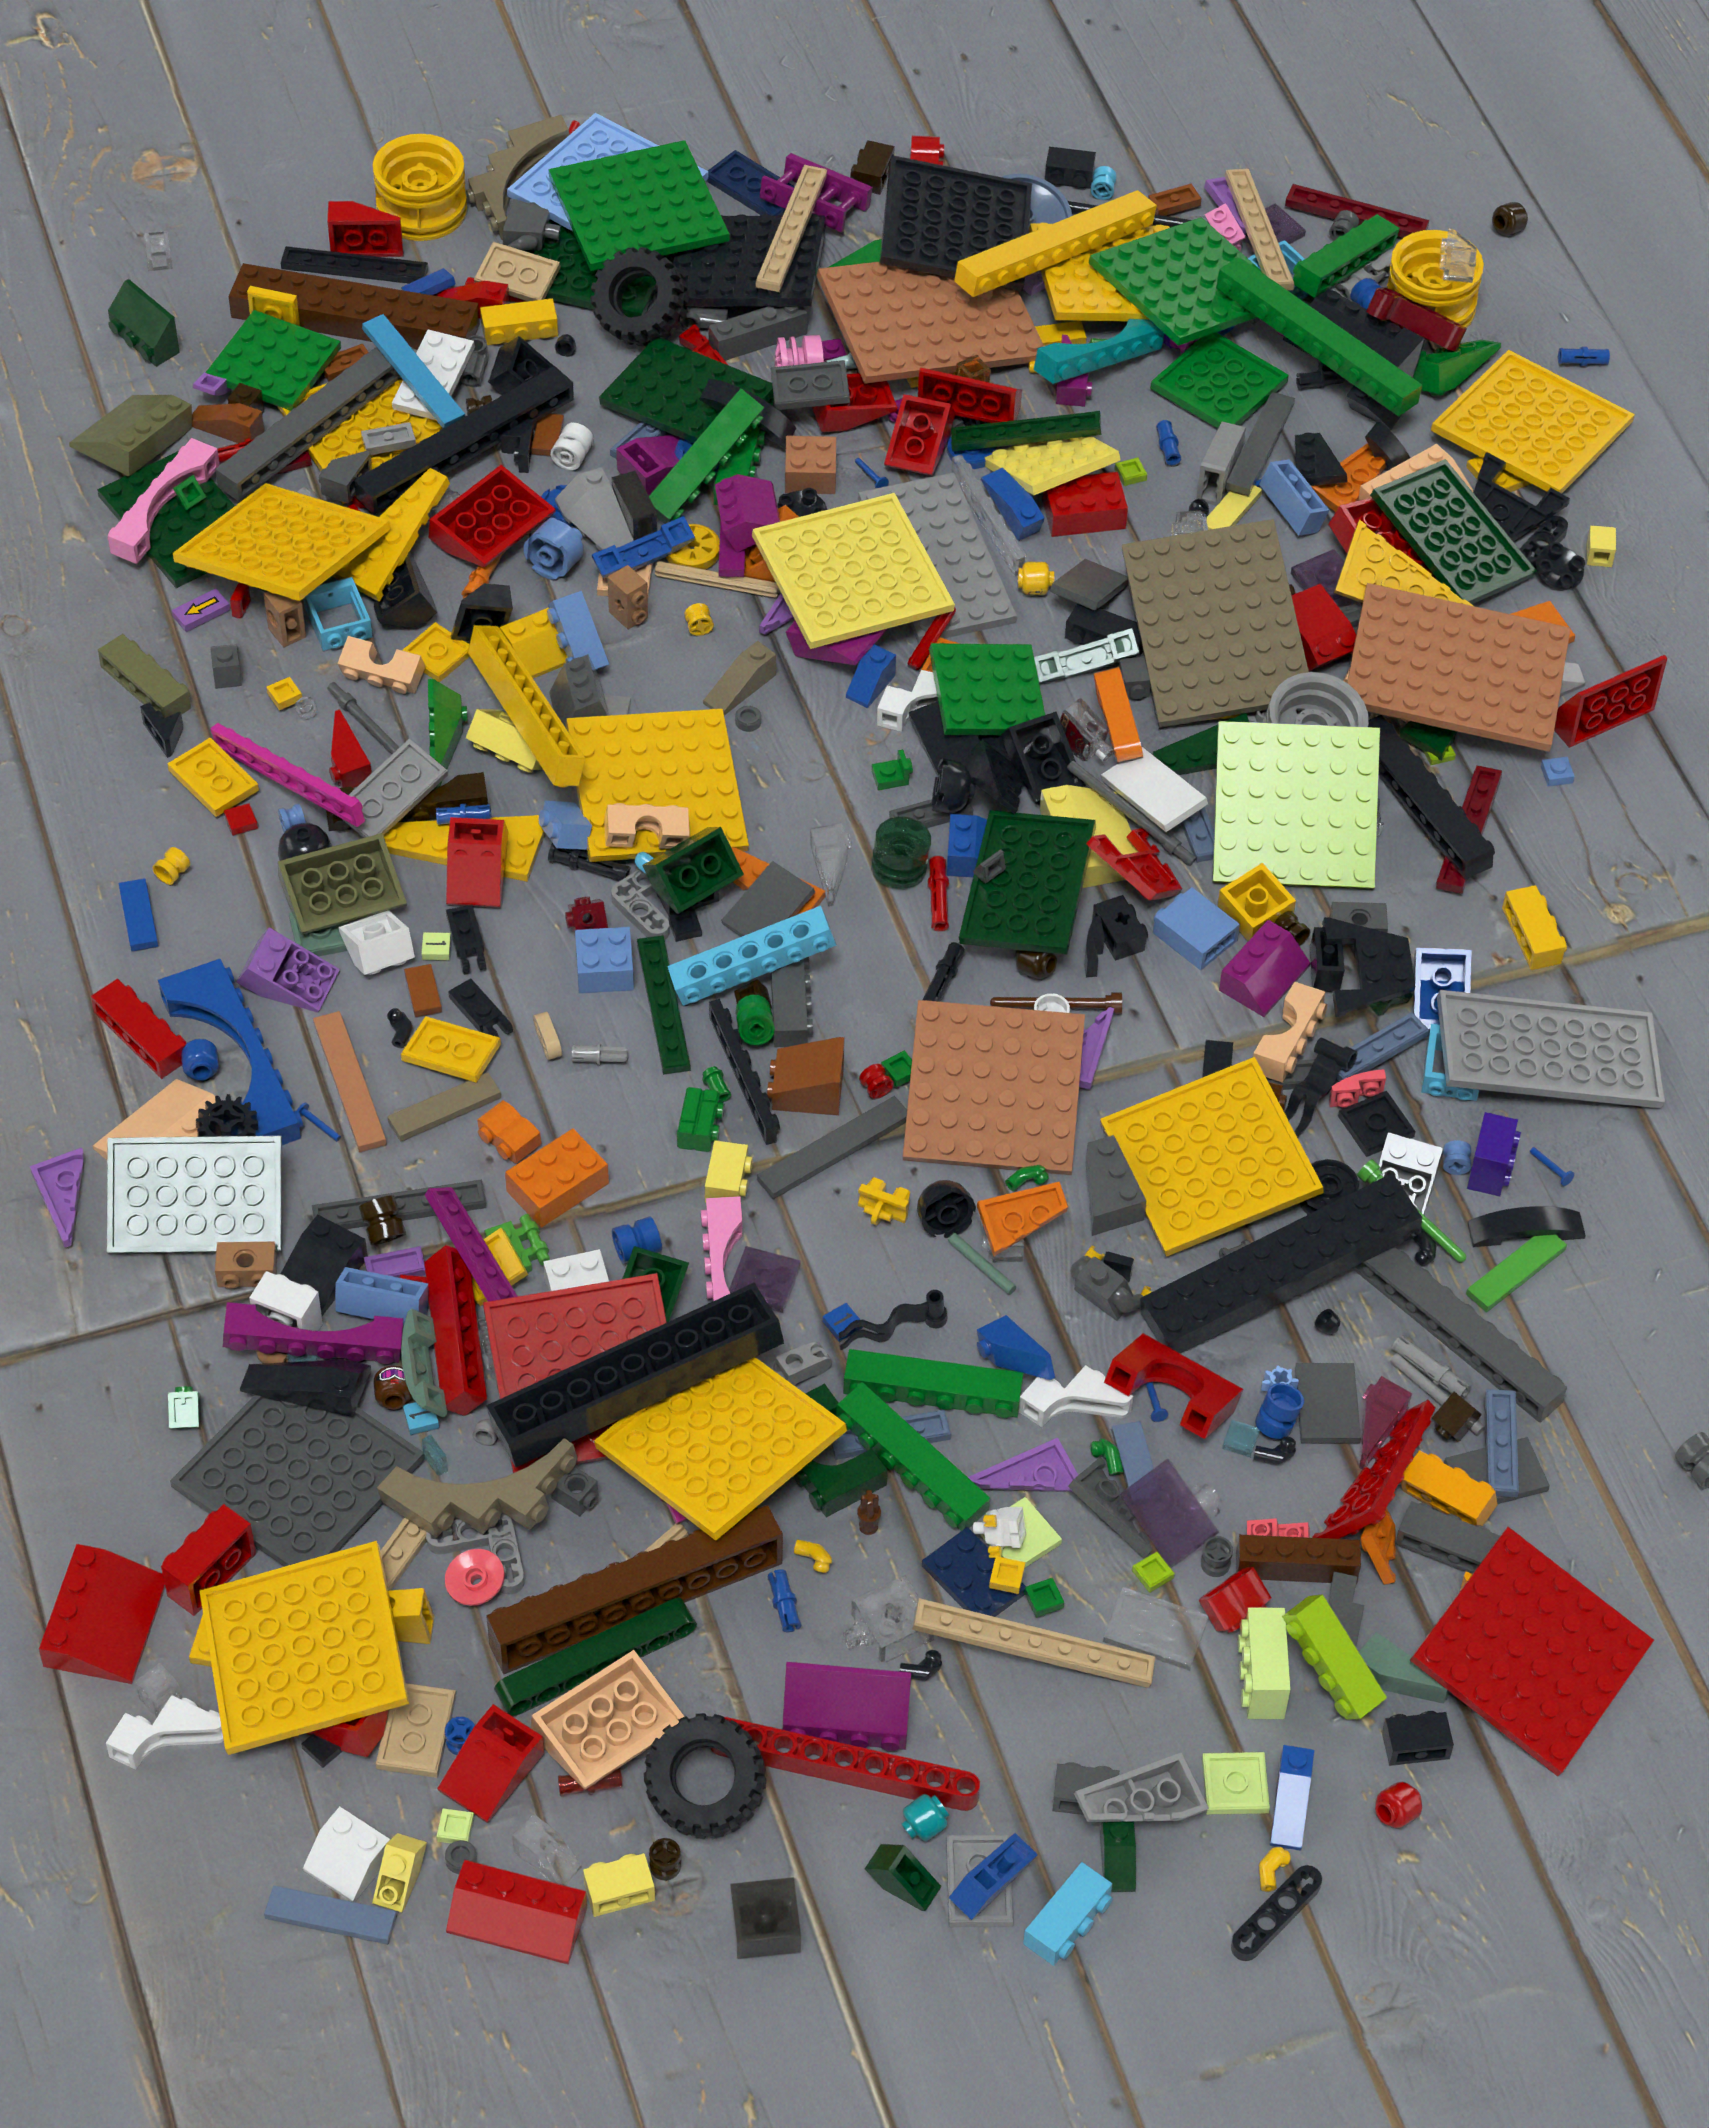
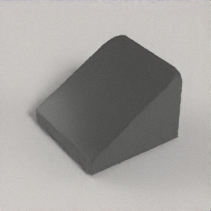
M1000 849L982 862L973 873L984 883L993 879L1006 869L1004 852Z

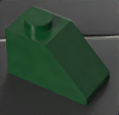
M1134 1821L1102 1822L1100 1845L1103 1877L1112 1883L1111 1892H1136Z
M880 1844L865 1867V1870L883 1890L921 1911L927 1910L942 1887L905 1845Z

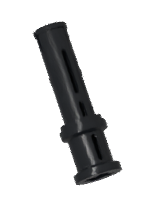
M552 842L548 853V861L554 862L556 860L568 864L571 869L581 867L620 881L630 874V866L613 861L589 862L588 853L584 852L583 849L556 848Z

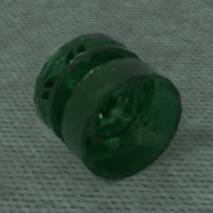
M898 816L882 822L876 830L871 859V870L874 877L882 884L897 889L914 887L922 882L926 875L931 848V834L928 828L920 821L910 817Z

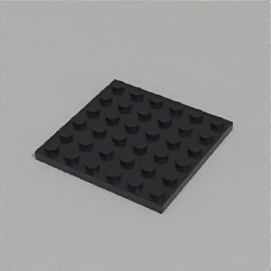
M892 155L889 164L879 263L955 278L958 261L1028 234L1032 183ZM1025 277L1000 287L1023 291Z
M744 214L737 216L721 215L730 234L728 242L675 253L673 264L683 274V280L687 283L688 290L684 293L689 296V304H684V306H811L826 229L825 215L811 214L780 292L757 288L756 279L783 216H770L768 214L760 216H746Z

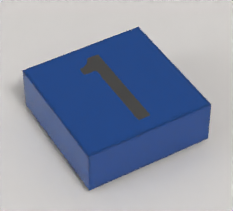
M847 1303L825 1314L822 1318V1322L839 1342L863 1328H854L846 1336L839 1338V1332L843 1331L851 1322L860 1320Z

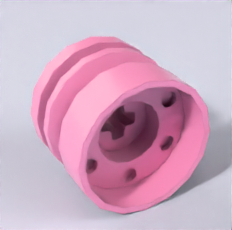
M820 335L803 336L802 347H797L795 337H790L789 348H786L784 337L777 338L775 367L824 362Z

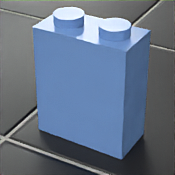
M1191 887L1184 894L1180 893L1169 906L1161 908L1155 914L1153 934L1199 970H1202L1238 941L1240 924Z

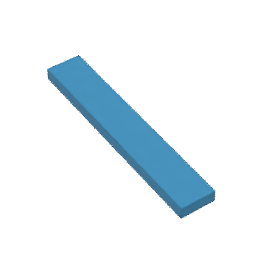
M384 314L362 323V330L442 428L450 426L465 416L462 409Z

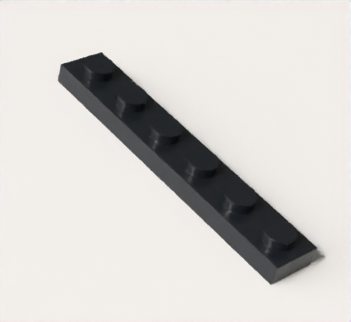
M720 999L709 1001V1019L766 1145L776 1143L777 1130H780L777 1115L771 1114L769 1110L770 1101L767 1093H762L759 1088L761 1087L759 1075L756 1071L752 1072L750 1068L751 1059L748 1051L741 1048L742 1041L738 1029L733 1030L730 1011L728 1008H723Z

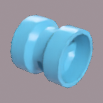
M1100 166L1095 169L1091 184V194L1095 198L1106 200L1113 196L1117 176L1115 170L1108 166Z

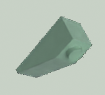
M1375 1632L1360 1649L1361 1657L1382 1690L1443 1704L1447 1700L1449 1691L1412 1663L1410 1655L1378 1632Z

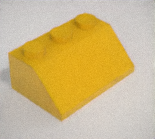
M549 608L500 627V630L533 679L561 668L566 663L567 655L565 650L560 648L556 639L558 631L555 624H551L547 615V609Z

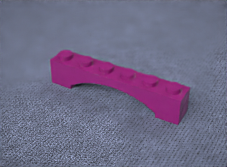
M227 1302L222 1347L235 1351H242L244 1349L259 1350L267 1354L281 1352L289 1353L293 1356L315 1355L323 1359L337 1357L347 1358L351 1361H377L381 1364L399 1363L403 1318L374 1316L372 1322L351 1329L312 1331L276 1322L258 1312L256 1305Z

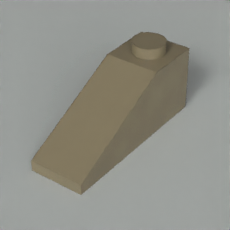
M756 641L736 658L705 697L703 704L710 709H723L725 716L776 675V654L759 641Z

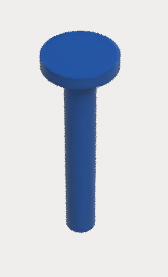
M860 458L855 459V463L876 482L875 488L888 486L889 480L886 477L880 478Z
M305 1102L300 1105L297 1110L301 1117L305 1116L336 1142L341 1138L338 1133L308 1111L309 1104Z
M1535 1147L1531 1148L1530 1153L1562 1178L1560 1181L1561 1185L1566 1186L1573 1180L1574 1172H1564Z
M1153 1382L1145 1383L1154 1409L1150 1415L1152 1421L1160 1422L1168 1417V1411L1160 1407Z

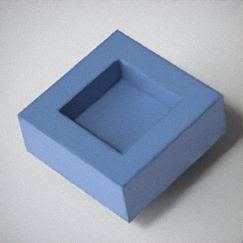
M1568 757L1542 760L1541 769L1547 786L1573 783L1575 776Z

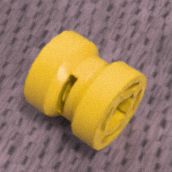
M170 847L165 852L164 858L158 860L152 869L159 880L165 884L172 885L179 878L178 874L185 872L191 864L185 853L178 848Z

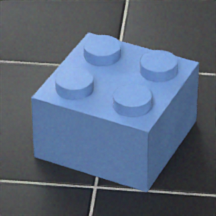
M630 927L575 930L579 993L634 990Z

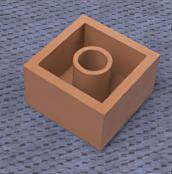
M786 436L785 493L813 488L817 491V494H835L836 437Z

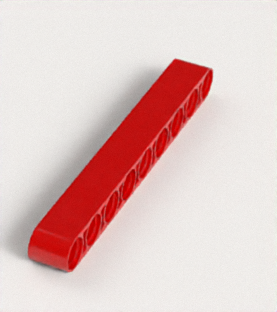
M724 1717L728 1721L733 1720L738 1723L743 1730L750 1734L754 1741L759 1742L757 1747L767 1767L913 1800L923 1794H927L930 1797L935 1795L944 1807L961 1811L973 1809L979 1801L980 1781L974 1773ZM710 1747L715 1754L729 1758L724 1752ZM787 1748L789 1751L783 1753L777 1751V1749ZM816 1754L820 1756V1758L810 1759L807 1756ZM841 1761L849 1762L850 1765L840 1766L837 1763ZM877 1768L880 1772L871 1773L868 1769ZM900 1775H908L911 1778L908 1780H902L898 1777ZM938 1782L941 1786L933 1787L929 1783ZM964 1788L969 1789L972 1792L969 1794H963L959 1790Z

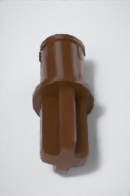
M867 1490L866 1495L861 1496V1504L857 1510V1515L860 1519L859 1529L865 1535H872L877 1532L878 1520L881 1516V1509L878 1505L879 1496L878 1494H872V1490Z

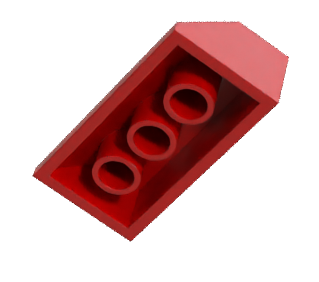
M921 367L919 369L918 397L949 403L952 405L957 416L989 423L1014 421L1017 419L1021 408V389Z
M464 1860L454 1887L446 1933L569 1964L587 1911L586 1891Z

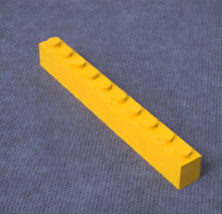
M1140 191L1131 192L958 261L954 282L972 297L986 293L1151 226L1154 221L1157 205Z
M474 625L468 654L553 785L558 787L579 786L585 756L498 626Z

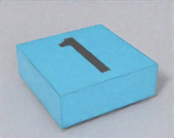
M416 1402L403 1406L410 1435L439 1428L436 1414L421 1408Z

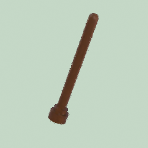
M1111 992V995H1105V998L1064 997L1068 1001L1070 1009H1105L1106 1011L1111 1007L1114 1008V1014H1122V992ZM993 997L990 1000V1005L1006 1008H1034V1004L1039 997Z

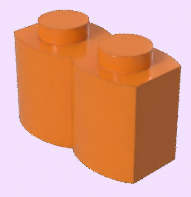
M504 1100L477 1119L480 1138L488 1144L490 1142L496 1146L498 1153L505 1160L509 1159L514 1163H518L542 1144L539 1130Z

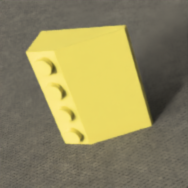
M1063 785L1041 790V815L1095 820L1096 829L1094 836L1105 834L1123 855L1139 852L1126 838L1131 829L1125 814L1092 788ZM1091 849L1082 888L1126 880Z

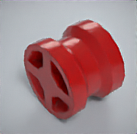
M873 1064L867 1067L859 1076V1081L863 1086L867 1087V1093L873 1099L885 1096L894 1086L890 1076L885 1075L886 1070L882 1064Z

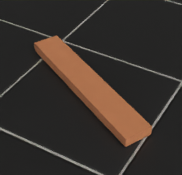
M340 1011L313 1018L318 1038L359 1152L386 1145L385 1135Z

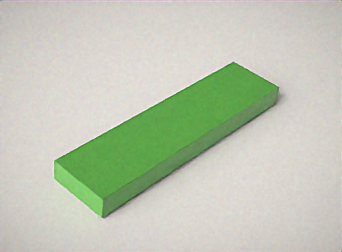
M1557 1235L1532 1237L1467 1289L1466 1295L1485 1312H1488L1566 1250L1567 1244Z

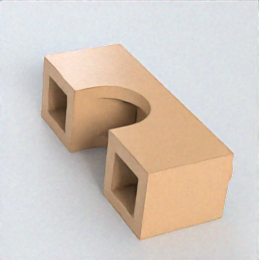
M351 636L347 637L337 663L345 677L351 680L364 679L376 687H382V685L389 686L394 691L406 694V692L416 693L425 669L424 661L420 655L396 649L394 657L389 663L378 665L374 663L377 651L372 642Z
M623 803L607 805L604 817L605 846L632 847L636 831L648 829L657 835L659 848L671 849L689 838L688 808L676 805L658 807L649 804L632 806Z

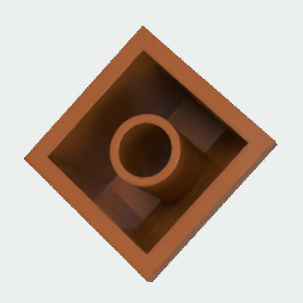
M845 1037L778 1048L776 1060L771 1059L770 1076H774V1081L768 1082L767 1087L768 1098L772 1099V1110L839 1116L844 1072Z

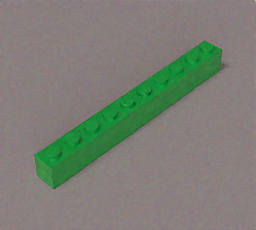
M1237 257L1219 269L1217 289L1394 414L1401 416L1419 403L1422 390L1421 383L1248 262Z

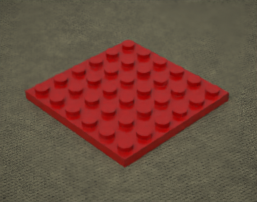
M657 1273L483 1302L499 1399L666 1323ZM617 1421L571 1442L577 1455L576 1464L609 1459L596 1449L594 1440ZM548 1453L518 1467H515L511 1461L512 1472L515 1473L529 1467Z
M1507 1527L1413 1654L1410 1661L1556 1776H1559L1622 1688L1654 1639L1514 1530Z

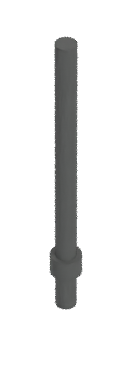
M335 682L328 685V691L338 700V704L345 711H349L391 754L399 748L356 704V699L350 693H345Z
M1074 760L1068 765L1067 769L1162 843L1164 845L1163 848L1171 855H1177L1189 866L1194 863L1196 857L1181 846L1182 842L1176 837L1167 835Z

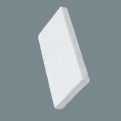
M1143 747V757L1119 762L1101 774L1102 781L1165 832L1208 805L1207 798Z

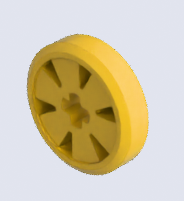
M688 524L695 536V540L666 556V559L669 563L708 569L719 559L720 539L709 527L700 524Z

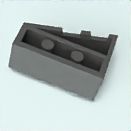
M1112 1135L1088 1142L1086 1174L1089 1192V1211L1091 1215V1235L1094 1236L1143 1221L1147 1201L1115 1136Z

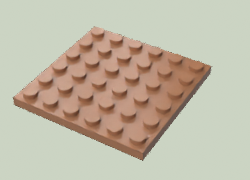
M918 1000L903 1160L1005 1170H1019L1022 1167L1042 1165L1046 1168L1045 1172L1072 1175L1085 1014Z

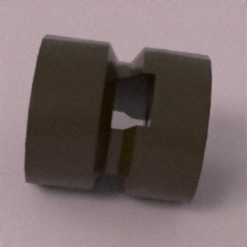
M394 1195L380 1197L359 1206L363 1222L369 1224L366 1232L370 1245L387 1243L406 1235L402 1219L396 1217L399 1209Z

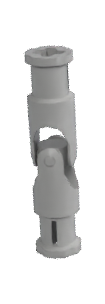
M1389 249L1380 255L1377 260L1370 262L1352 274L1348 281L1337 284L1335 288L1345 298L1351 300V291L1360 280L1371 278L1377 283L1380 282L1384 277L1389 276L1392 251L1394 249Z

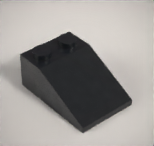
M1057 712L1008 727L1001 734L1008 756L1035 802L1040 801L1041 790L1063 785L1078 787L1085 785L1081 779L1067 769L1068 765L1073 760L1075 761Z
M317 1214L301 1234L280 1274L287 1277L290 1281L300 1285H309L318 1291L321 1315L323 1316L336 1299V1281L344 1268L348 1267L359 1270L365 1263L364 1257H368L366 1239Z

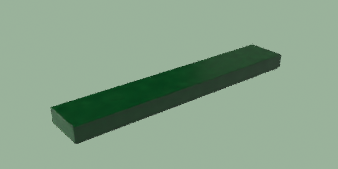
M1100 411L953 427L951 446L954 452L1102 435Z
M664 935L637 939V948L663 1075L691 1071L675 988L667 967L670 964Z

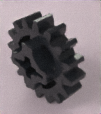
M227 1094L225 1100L222 1101L219 1096H215V1103L212 1104L206 1101L205 1109L198 1110V1118H196L197 1136H256V1130H258L257 1112L251 1111L250 1102L242 1105V1097L240 1096L235 1101L231 1100L230 1094Z

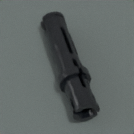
M951 942L948 945L943 959L939 960L936 965L937 971L922 1000L940 1002L951 978L956 976L958 972L957 965L965 953V949L961 944Z

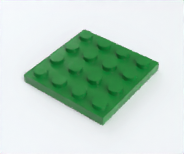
M253 310L205 373L227 379V388L233 390L239 383L262 390L263 401L291 411L297 408L339 352L341 341Z
M1215 332L1201 337L1151 381L1150 389L1212 426L1219 428L1221 422L1235 425L1242 424L1268 400L1271 393L1277 392L1288 382L1289 375Z
M931 643L929 653L944 735H1001L1008 727L1045 715L1031 644Z

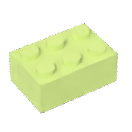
M1248 1608L1246 1619H1241V1634H1238V1653H1242V1661L1239 1664L1240 1680H1244V1689H1241V1706L1247 1707V1719L1285 1718L1290 1695L1286 1622L1282 1618L1285 1614V1608Z

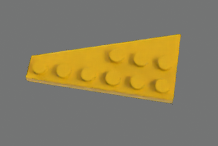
M429 468L379 516L380 518L390 520L391 529L333 574L332 577L338 580L352 577L358 591L380 602L383 597L382 590L386 584L390 585L394 578L392 575L397 566L402 565L419 536V528L421 525H426L429 520L428 513L432 507L438 505L450 485L447 476Z
M1361 520L1358 521L1334 591L1335 594L1363 603L1366 585L1370 583L1473 606L1467 600H1463L1453 593L1447 585L1441 584L1433 578L1430 572L1402 551L1392 547L1381 535L1375 534L1367 528L1366 524Z
M539 815L492 818L504 820L508 829L504 877L528 882L545 836L544 830L539 825ZM437 820L397 822L383 835L389 854L447 865L450 824L438 825Z

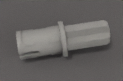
M598 1043V1045L573 1044L572 1062H593L600 1065L601 1062H626L628 1059V1049L626 1047L601 1046V1043Z

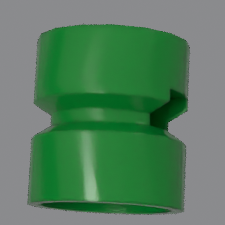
M749 995L742 998L736 1005L735 1010L740 1037L750 1045L766 1043L772 1038L775 1030L769 1002L760 995Z

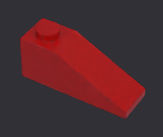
M480 281L446 289L437 294L439 297L478 303L479 319H481L480 307L510 304L508 284L491 281Z
M339 709L335 711L331 749L332 767L329 768V773L333 782H338L341 788H354L359 786L372 773L371 763Z

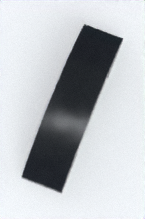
M709 379L699 400L721 412L740 390V387L723 381ZM744 390L764 407L761 414L764 418L757 426L766 431L764 437L786 449V436L794 435L796 430L794 424L774 406L751 392Z
M1530 1206L1511 1208L1488 1213L1468 1221V1229L1473 1247L1501 1245L1502 1239L1557 1235L1561 1240L1585 1239L1586 1236L1580 1212L1560 1207Z

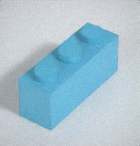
M1081 1862L1026 1928L1023 1944L1053 1966H1055L1060 1958L1065 1960L1075 1947L1073 1942L1078 1936L1082 1935L1084 1937L1089 1932L1094 1923L1092 1919L1098 1912L1103 1914L1113 1900L1111 1897L1112 1883Z

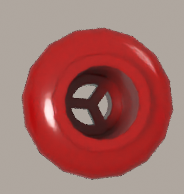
M1397 1782L1377 1795L1376 1814L1384 1824L1393 1828H1401L1420 1816L1422 1811L1421 1795L1410 1784Z

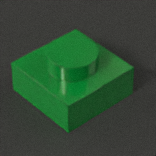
M905 1050L881 1062L886 1070V1076H890L896 1088L910 1081L912 1059Z
M1053 1577L1025 1587L1024 1594L1036 1618L1064 1608V1600Z

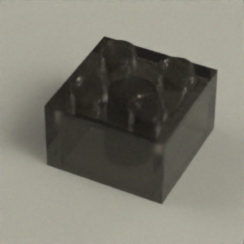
M794 1877L730 1884V1901L737 1959L801 1952V1931Z

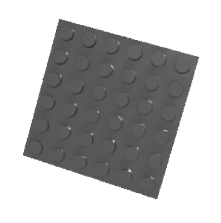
M254 1395L170 1480L172 1488L209 1514L212 1511H217L225 1504L251 1523L255 1546L285 1567L337 1552L380 1507L382 1500L377 1487L397 1466L412 1473L425 1459V1455L420 1449L358 1407L354 1416L350 1417Z

